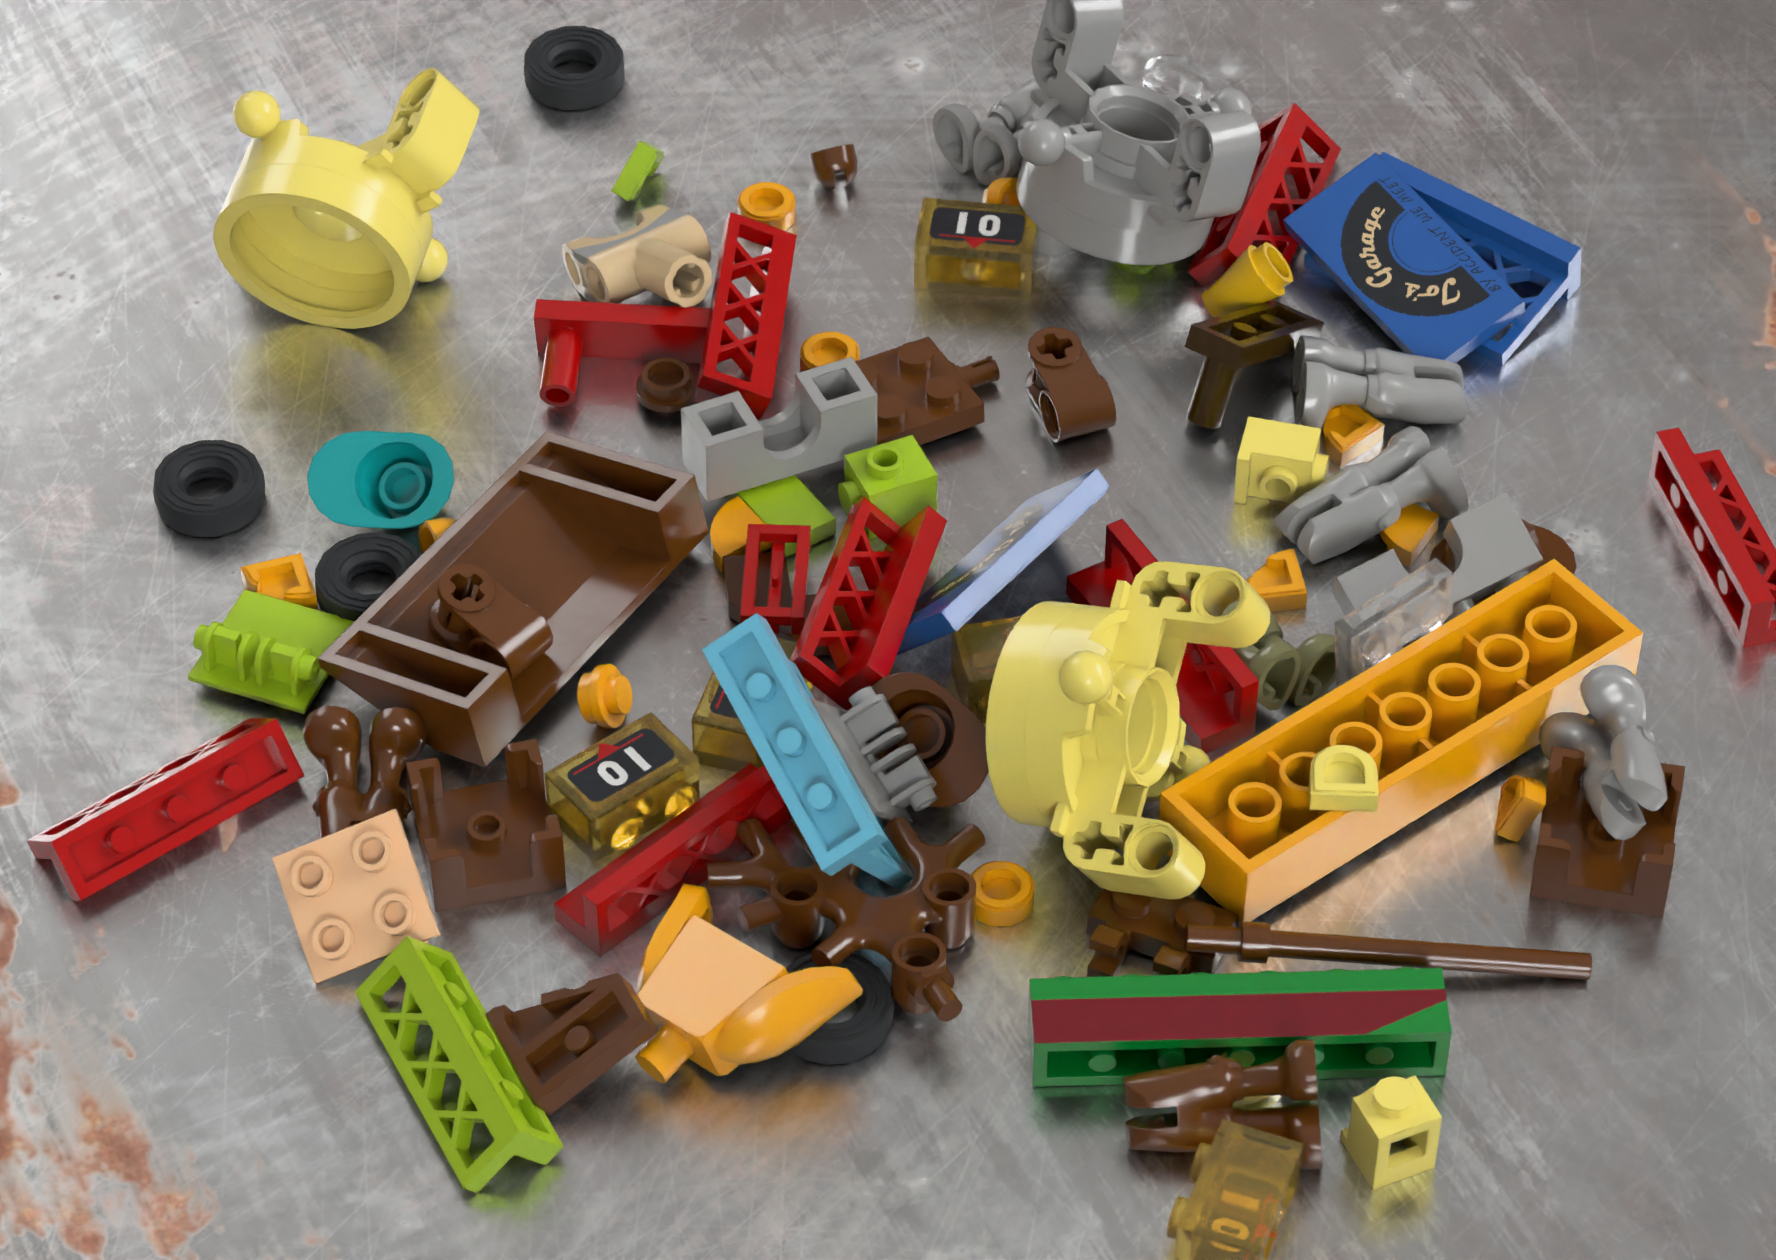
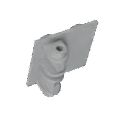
M871 686L865 687L849 698L853 706L849 711L810 698L875 816L890 820L896 817H905L911 823L913 820L905 807L911 804L915 811H920L938 799L933 790L937 785L935 779L931 776L920 756L912 757L917 751L914 744L904 745L878 760L877 756L899 743L907 735L903 727L887 732L900 722L889 706L884 694L876 695Z

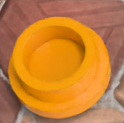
M613 664L598 665L592 672L584 673L579 680L577 688L579 709L582 717L589 724L598 723L604 729L618 728L623 723L626 714L631 710L633 694L630 682L625 676L621 675L620 671Z

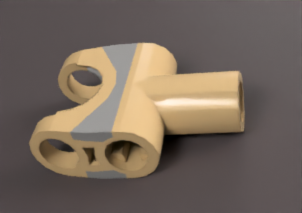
M653 205L638 212L636 215L637 226L627 232L604 238L578 237L562 245V256L570 280L575 289L589 302L620 303L648 290L686 308L695 306L704 300L707 290L712 285V271L708 265L711 261V249L708 238L702 226L693 216L675 208Z

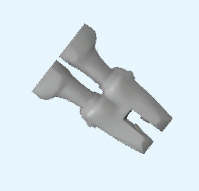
M1035 78L1024 83L993 105L988 112V119L978 122L976 116L965 105L956 103L948 104L935 113L932 124L937 145L954 169L965 173L974 168L977 180L986 186H989L996 179L1012 177L1017 172L1023 159L1018 149L1019 134L1026 124L1034 121V117L1040 108L1030 99L1032 90L1041 89L1036 83Z
M1301 335L1297 341L1291 378L1292 392L1298 393L1295 408V424L1321 428L1331 408L1346 404L1362 405L1364 410L1371 412L1378 418L1395 419L1417 424H1458L1467 416L1466 394L1463 391V370L1454 362L1395 352L1384 348L1367 349L1360 352L1334 345L1328 340L1316 336Z
M1409 426L1394 434L1390 438L1387 448L1369 462L1347 465L1332 477L1297 498L1276 517L1275 523L1278 529L1292 543H1296L1299 550L1313 564H1317L1345 553L1389 528L1399 519L1401 509L1408 505L1426 502L1431 511L1438 513L1441 519L1451 520L1467 512L1469 504L1463 482L1448 455L1440 447L1432 450L1427 435L1420 428Z
M1602 665L1592 669L1584 676L1580 688L1581 696L1589 713L1597 721L1575 712L1554 714L1546 719L1540 727L1539 741L1543 754L1549 761L1551 759L1552 746L1584 752L1582 785L1587 803L1608 833L1615 839L1623 841L1635 836L1646 824L1637 803L1650 811H1658L1668 800L1667 788L1657 752L1656 739L1653 732L1643 727L1646 719V700L1639 681L1625 667Z

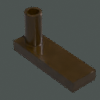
M1271 300L1191 324L1185 347L1203 355L1204 359L1186 418L1202 427L1220 428L1238 370L1294 352L1301 335L1320 337L1324 322L1280 302Z

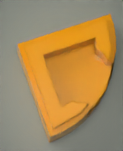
M1357 404L1334 406L1329 410L1323 424L1322 442L1329 458L1339 468H1342L1382 441L1385 425Z
M739 496L725 503L716 513L711 524L710 542L712 558L720 572H723L724 556L745 555L748 524H765ZM761 542L760 553L772 548L773 542Z
M1415 504L1402 508L1399 519L1392 526L1379 533L1387 545V551L1394 549L1401 564L1410 568L1438 530L1439 514Z
M1294 548L1271 554L1266 558L1265 564L1246 580L1267 602L1271 612L1306 608L1307 590Z
M301 553L240 567L242 583L246 590L318 610L317 596Z
M1513 775L1501 786L1495 827L1497 835L1517 843L1546 804V788L1542 781L1532 777L1523 778L1518 775Z

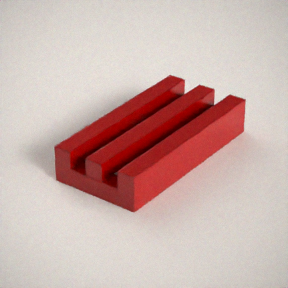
M748 524L740 624L757 613L767 620L774 634H779V625L791 626L792 634H801L806 618L811 526ZM761 542H773L767 607H756ZM786 543H797L792 608L781 607Z

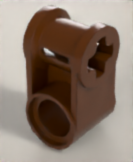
M1048 327L1035 332L1030 337L1027 348L1033 369L1028 373L1026 379V391L1041 415L1044 427L1052 441L1058 443L1113 427L1116 423V408L1112 392L1107 381L1096 370L1078 336L1074 332L1060 327Z
M467 563L455 564L447 568L440 576L437 589L439 599L431 607L429 625L433 634L456 652L507 668L512 682L552 646L553 635L546 620L535 609L522 603L496 582L486 570L477 565ZM475 585H477L479 588L477 591L476 598L474 600L472 596L475 589ZM450 611L452 615L449 625H447L446 620Z

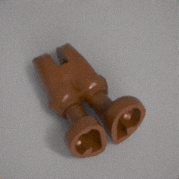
M324 706L313 710L307 716L304 722L303 739L310 753L324 766L328 780L326 786L318 791L312 806L316 817H319V839L393 809H397L403 826L404 818L407 819L408 813L411 812L412 808L409 804L407 793L399 786L401 773L406 767V762H412L418 757L426 744L427 738L426 723L417 712L407 708L393 707L384 709L374 716L369 728L370 786L364 794L359 793L357 788V770L362 746V729L358 718L350 710L338 706Z
M1296 1040L1287 1046L1281 1057L1271 1062L1242 1068V1063L1238 1060L1213 1055L1211 1058L1206 1059V1062L1152 1070L1122 1078L1125 1105L1135 1108H1177V1113L1146 1114L1127 1120L1125 1126L1127 1148L1161 1152H1213L1214 1155L1224 1157L1245 1148L1247 1140H1264L1284 1144L1290 1150L1294 1162L1300 1168L1305 1170L1323 1168L1314 1040ZM1265 1095L1286 1096L1294 1101H1298L1282 1106L1260 1109H1245V1107L1233 1105L1234 1102L1243 1100L1244 1097Z

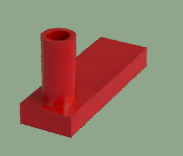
M536 299L534 326L538 355H545L539 392L540 398L545 403L557 407L572 404L576 397L581 357L648 361L670 357L686 363H701L710 308Z

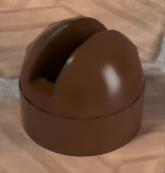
M854 144L831 147L809 154L812 171L816 179L823 186L835 189V174H839L845 187L849 186L855 179L858 171V161Z

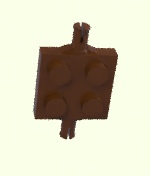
M929 336L855 361L877 393V445L913 435L918 444L922 445L984 423V403L972 388L1000 379L998 365L992 356H987L985 359L960 367L950 362Z

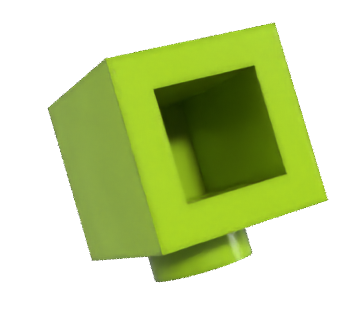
M913 435L844 455L845 482L839 483L838 495L847 517L852 506L862 497L868 499L900 527L905 525L928 505L937 512L938 474ZM864 526L869 540L877 537Z

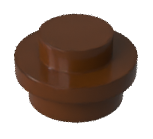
M663 357L652 360L645 365L636 383V393L638 400L646 408L656 412L671 413L689 406L694 401L697 394V382L683 361L676 358Z

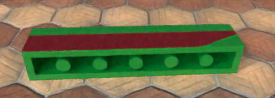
M1399 967L1395 969H1330L1327 971L1297 972L1267 970L1258 973L1209 974L1196 972L1184 975L1141 976L1127 974L1109 977L1057 976L1053 978L1029 979L1028 1033L1032 1087L1122 1084V1078L1163 1068L1206 1062V1059L1211 1058L1213 1055L1221 1056L1224 1052H1226L1227 1058L1238 1060L1242 1063V1068L1265 1064L1281 1057L1287 1046L1296 1040H1314L1317 1079L1412 1077L1414 1075L1446 1076L1452 1031L1442 968Z

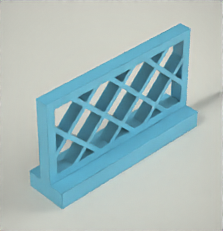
M756 613L704 647L702 651L821 870L832 876L849 864H853L896 889L910 882L913 879L911 872L884 832L885 825L881 818L873 814L810 698H815L796 664L787 658L767 620Z

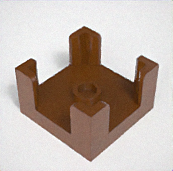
M537 739L509 743L505 746L507 780L443 791L440 763L437 758L406 762L411 813L435 913L567 888L563 835L557 814L550 815L545 795L543 762Z
M1552 746L1546 784V804L1542 810L1529 897L1663 918L1673 869L1676 846L1674 835L1683 789L1685 766L1661 763L1668 800L1658 811H1650L1637 803L1646 824L1635 836L1622 841L1615 839L1608 833L1587 803L1584 789L1580 786L1585 758L1584 752Z

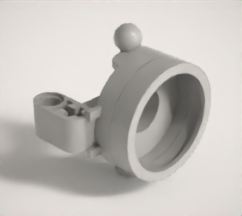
M1047 0L1031 62L1035 81L1041 89L1032 90L1030 99L1040 108L1034 117V121L1026 124L1018 137V149L1023 156V161L1016 183V193L1021 207L1027 216L1051 237L1073 249L1094 257L1127 264L1157 265L1179 261L1191 256L1205 244L1214 217L1234 214L1240 210L1244 203L1261 145L1260 131L1256 121L1251 116L1252 104L1247 95L1236 88H1222L1213 93L1207 103H1202L1191 95L1177 97L1174 101L1169 96L1153 89L1133 85L1111 64L1123 25L1124 9L1122 0Z

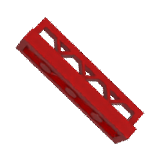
M1296 103L1291 104L1258 125L1261 138L1260 151L1244 203L1240 210L1234 214L1214 217L1205 244L1196 252L1187 271L1202 287L1220 278L1250 245L1258 248L1263 243L1268 242L1282 254L1288 265L1290 264L1298 243L1286 231L1283 219L1323 191L1341 151V148ZM1300 139H1303L1319 155L1315 163L1306 161ZM1284 175H1293L1299 199L1290 198ZM1267 211H1276L1283 235H1273Z
M730 212L724 223L697 387L721 396L739 391L756 419L761 420L773 394L797 235ZM738 237L765 246L761 255L752 258L738 242ZM744 276L751 283L749 298L745 299L732 283V280ZM739 317L745 324L743 339L739 340L726 325L725 321ZM732 358L738 365L737 377L716 371L717 363Z
M1679 427L1657 431L1649 477L1741 647L1748 648L1776 642V619L1771 620L1774 604L1776 605V549L1720 449L1694 454ZM1706 473H1711L1717 484L1715 490L1706 477ZM1731 520L1739 523L1741 527L1739 532H1737ZM1755 563L1763 566L1765 570L1763 576L1760 574Z
M862 497L852 506L790 661L796 664L804 678L846 711L853 707L849 701L853 694L865 687H872L881 678L889 676L947 523V520L929 505L900 527L868 499ZM864 526L886 543L884 551L872 550ZM848 567H860L869 589L868 591L857 590ZM833 606H844L853 631L841 630ZM828 646L837 668L836 673L813 655L816 647Z
M1123 519L1106 525L1104 561L1068 575L1066 594L1074 604L1110 608L1117 580L1127 581L1132 585L1136 575L1144 567L1159 561ZM1187 643L1176 683L1180 702V718L1186 724L1185 739L1191 746L1202 749L1207 754L1255 733L1259 688L1257 677L1230 647Z
M249 718L26 841L35 858L52 859L71 899L82 901L301 779L305 775L277 718Z
M749 763L554 903L555 920L596 955L602 957L668 909L678 895L683 883L699 886L708 880L707 863L732 862L745 853L747 849L737 836V829L741 823L751 818L758 819L770 835L792 819L791 813L765 765L758 769Z

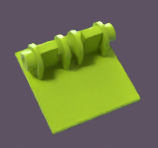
M244 589L223 623L214 621L209 626L201 624L197 628L193 639V646L195 649L201 650L202 655L188 674V680L305 714L329 675L320 668L317 658L355 621Z

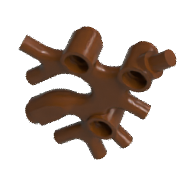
M792 815V831L806 852L815 861L813 865L804 868L790 865L761 822L755 818L744 821L737 829V836L752 858L744 861L707 863L708 890L749 888L761 889L768 893L763 899L737 908L738 920L744 932L748 933L771 925L773 933L784 945L791 948H805L812 945L822 934L825 928V918L830 919L835 923V930L811 952L812 959L817 967H836L858 949L876 951L892 964V995L903 1010L917 1015L934 1011L938 1019L943 1022L953 1020L962 1011V1003L952 990L954 977L946 967V949H953L963 945L973 934L976 926V882L970 874L958 869L966 859L985 845V836L976 825L967 824L945 843L931 845L921 840L905 817H896L889 821L885 826L884 832L911 870L913 879L906 890L886 897L872 896L862 892L856 884L860 868L853 864H849L832 876L823 872Z

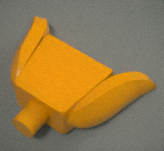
M683 883L678 895L656 928L642 956L637 978V995L658 1032L636 1053L635 1059L646 1073L664 1084L687 1059H690L716 1076L728 1075L740 1064L755 1063L774 1058L798 1045L861 996L863 988L854 975L846 968L835 966L812 967L788 974L786 968L713 926V912L707 889Z

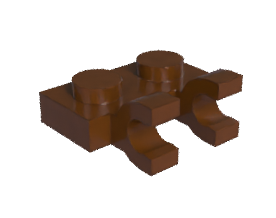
M1103 888L1088 914L1086 934L1091 935L1089 949L1094 950L1095 954L1087 967V977L1117 976L1123 960L1130 949L1155 957L1152 971L1158 972V975L1191 974L1192 971L1213 974L1224 954L1185 951L1184 933L1186 924L1237 927L1238 914L1187 896L1181 899H1163L1109 891Z

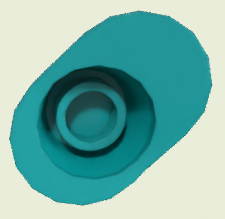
M356 431L342 433L326 442L312 458L307 474L309 495L320 513L334 523L350 527L405 530L420 527V525L424 524V521L438 515L449 500L455 481L453 462L445 447L428 435L412 432Z

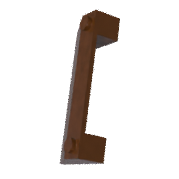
M546 431L317 658L320 668L380 711L387 708L400 707L417 712L426 723V744L434 750L486 767L709 533L695 475ZM467 563L477 565L486 570L496 582L522 603L535 609L549 625L553 635L552 646L514 681L511 682L507 668L458 653L449 645L439 640L431 631L429 625L431 607L439 599L437 593L440 576L447 568L455 564ZM475 585V589L472 596L474 600L476 598L477 591L479 588L477 585ZM450 611L446 620L447 625H449L452 615Z

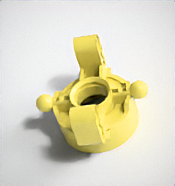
M429 68L419 73L404 89L386 133L356 146L345 141L309 136V128L299 119L285 121L280 119V107L273 96L264 91L244 93L234 105L233 119L240 132L253 139L246 150L214 226V245L223 266L236 282L255 298L281 313L304 322L331 328L357 329L376 326L394 318L405 307L416 280L419 282H432L438 279L447 269L448 252L442 242L432 237L433 223L429 210L441 205L443 198L434 191L445 185L457 171L478 120L479 107L437 69Z
M1162 561L1154 562L1144 567L1136 575L1132 585L1127 581L1117 580L1110 608L1057 601H1044L1031 607L1015 624L1003 646L994 672L986 717L987 764L995 796L1004 812L1017 823L1050 828L1049 831L1055 836L1064 837L1063 850L1066 858L1101 888L1109 891L1163 899H1181L1192 894L1199 887L1205 875V861L1202 853L1171 824L1157 819L1142 818L1141 815L1145 803L1160 801V793L1211 763L1208 755L1202 749L1191 745H1184L1186 724L1180 718V702L1176 683L1187 643L1230 648H1243L1256 643L1266 633L1270 624V610L1267 602L1235 570L1225 567ZM1239 600L1236 608L1231 613L1222 616L1225 609L1231 603ZM1115 846L1124 853V857L1116 850H1113ZM1173 850L1170 861L1164 867L1156 870L1159 859L1165 853Z

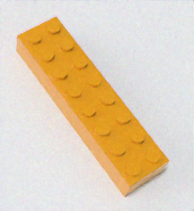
M1553 559L1160 793L1158 820L1171 824L1202 853L1205 861V875L1200 886L1225 910L1237 913V921L1239 923L1241 921L1251 922L1540 744V727L1552 715L1560 712L1589 714L1580 691L1584 676L1592 669L1602 665H1618L1625 667L1636 677L1643 632L1558 561ZM1334 745L1354 746L1368 753L1375 761L1378 770L1379 798L1377 812L1309 810V774L1314 756L1319 751ZM1173 850L1166 853L1170 858L1172 857Z

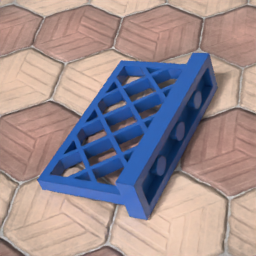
M1382 152L1379 156L1483 260L1493 264L1494 271L1507 284L1528 281L1543 289L1538 296L1523 298L1526 312L1519 319L1516 318L1510 323L1509 331L1499 342L1489 338L1473 350V352L1503 366L1557 300L1562 298L1568 301L1580 287L1581 248ZM1308 253L1304 255V266L1334 281Z

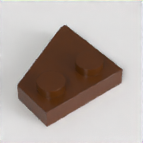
M619 973L589 980L584 986L577 989L561 988L541 994V1004L513 1012L504 1004L494 1007L486 1013L533 1101L549 1116L658 1032L634 988Z

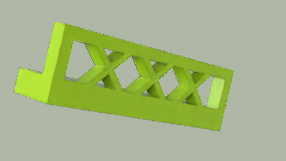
M406 936L356 989L355 994L461 1185L466 1190L478 1193L514 1155L547 1165L564 1145L545 1112L533 1101L487 1018V1012L452 952ZM402 976L406 983L401 1013H391L382 996ZM419 1025H430L433 1031L428 1061H418L414 1055ZM446 1073L457 1074L461 1080L456 1111L445 1110L441 1103ZM474 1123H485L494 1138V1142L474 1161L469 1153Z

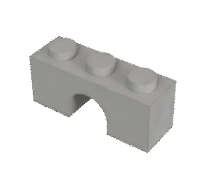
M849 357L796 373L795 393L791 402L779 414L765 420L756 419L739 391L681 408L683 464L690 474L695 475L697 486L708 502L844 460V455L877 446V393L854 359Z
M1507 492L1449 520L1443 535L1455 558V572L1447 579L1438 582H1424L1414 578L1404 569L1394 549L1336 577L1331 591L1366 656L1382 648L1387 657L1393 655L1420 639L1418 630L1438 620L1442 625L1475 606L1473 602L1493 592H1499L1536 570L1543 558Z

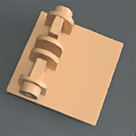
M397 809L390 810L272 858L315 984L387 957L406 936L428 944V940L440 936Z

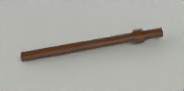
M1241 921L1239 928L1186 924L1184 933L1185 951L1237 955L1238 962L1266 964L1268 957L1413 968H1442V970L1589 980L1592 972L1591 953L1279 931L1270 930L1269 923Z

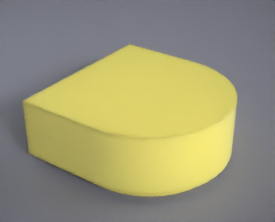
M1334 745L1319 751L1314 756L1309 774V810L1377 812L1379 798L1378 770L1375 761L1368 753L1354 746Z

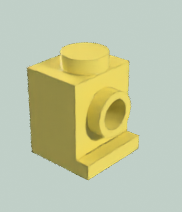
M1248 416L1237 456L1233 502L1246 504L1247 497L1251 496L1292 503L1307 491L1327 479L1329 455L1319 454L1321 428Z
M1416 1075L1406 1079L1390 1076L1381 1079L1376 1085L1370 1087L1361 1095L1353 1097L1350 1124L1348 1128L1341 1130L1340 1139L1371 1189L1375 1190L1435 1168L1442 1116ZM1402 1140L1407 1149L1389 1155L1390 1144Z

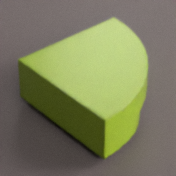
M639 141L611 192L627 201L638 197L647 176H653L664 159V152L648 142Z

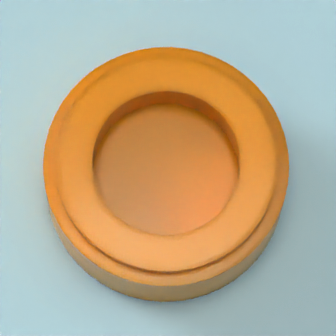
M774 182L756 183L745 188L738 197V214L784 231L791 228L795 222V196L790 189Z
M828 331L812 335L803 342L800 348V371L803 372L852 357L854 361L860 360L859 346L854 339L839 332Z
M992 861L979 866L972 872L971 876L976 882L977 920L994 927H1008L1022 922L1029 916L1034 905V881L1026 869L1008 861Z

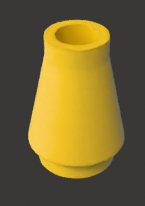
M1265 242L1258 248L1250 245L1209 289L1202 293V301L1208 312L1215 318L1265 303L1284 295L1285 286L1293 281V275L1285 258L1272 244Z

